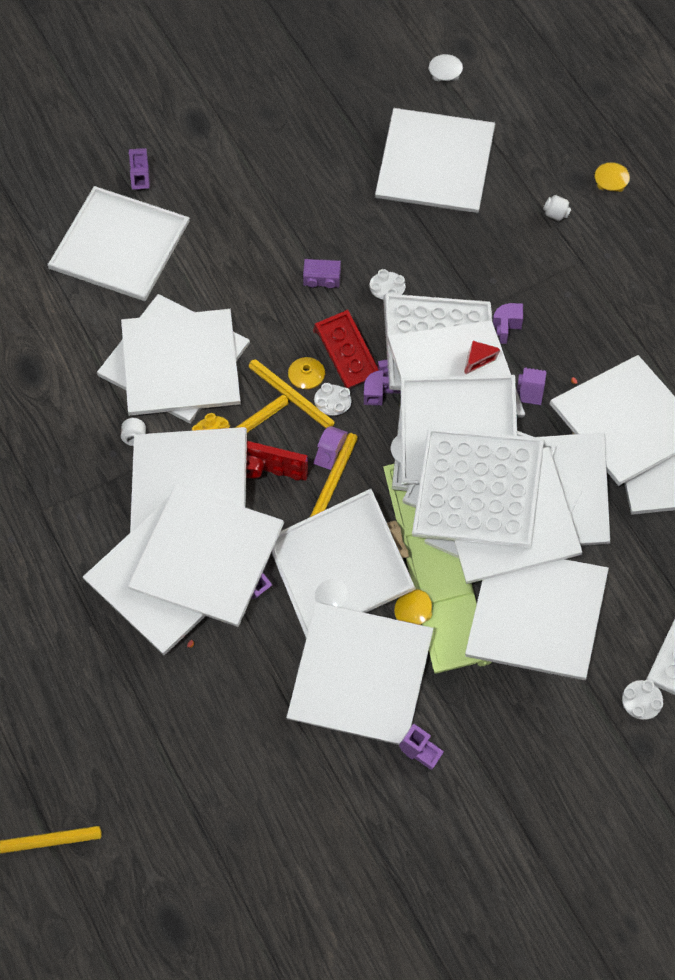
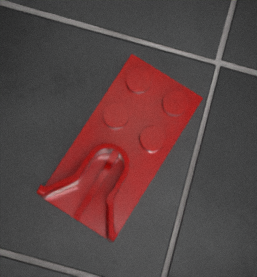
M348 310L315 323L313 332L320 336L345 388L350 389L365 382L370 374L379 371Z
M247 441L246 470H250V473L246 474V478H258L264 470L272 472L277 476L284 475L294 480L306 481L308 476L307 455Z

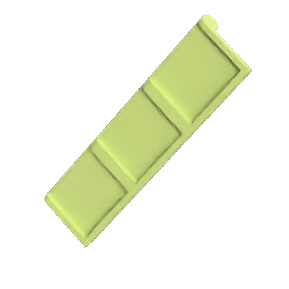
M394 464L383 466L396 520L401 529L403 543L408 550L409 557H406L410 577L415 588L424 591L432 602V617L422 625L433 628L429 653L434 673L476 663L478 666L491 664L492 662L465 657L477 602L472 583L466 584L459 558L425 544L426 538L412 536L416 508L403 503V498L407 491L392 489Z

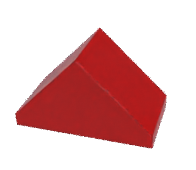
M472 341L466 360L465 374L495 361L500 349L495 346Z

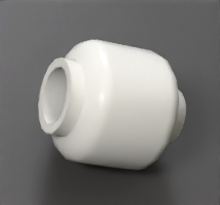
M554 195L552 198L549 197L543 210H545L547 217L561 221L564 217H568L571 208H569L568 200Z
M137 418L125 420L121 428L122 441L127 445L134 446V435L145 434L146 432L144 422Z

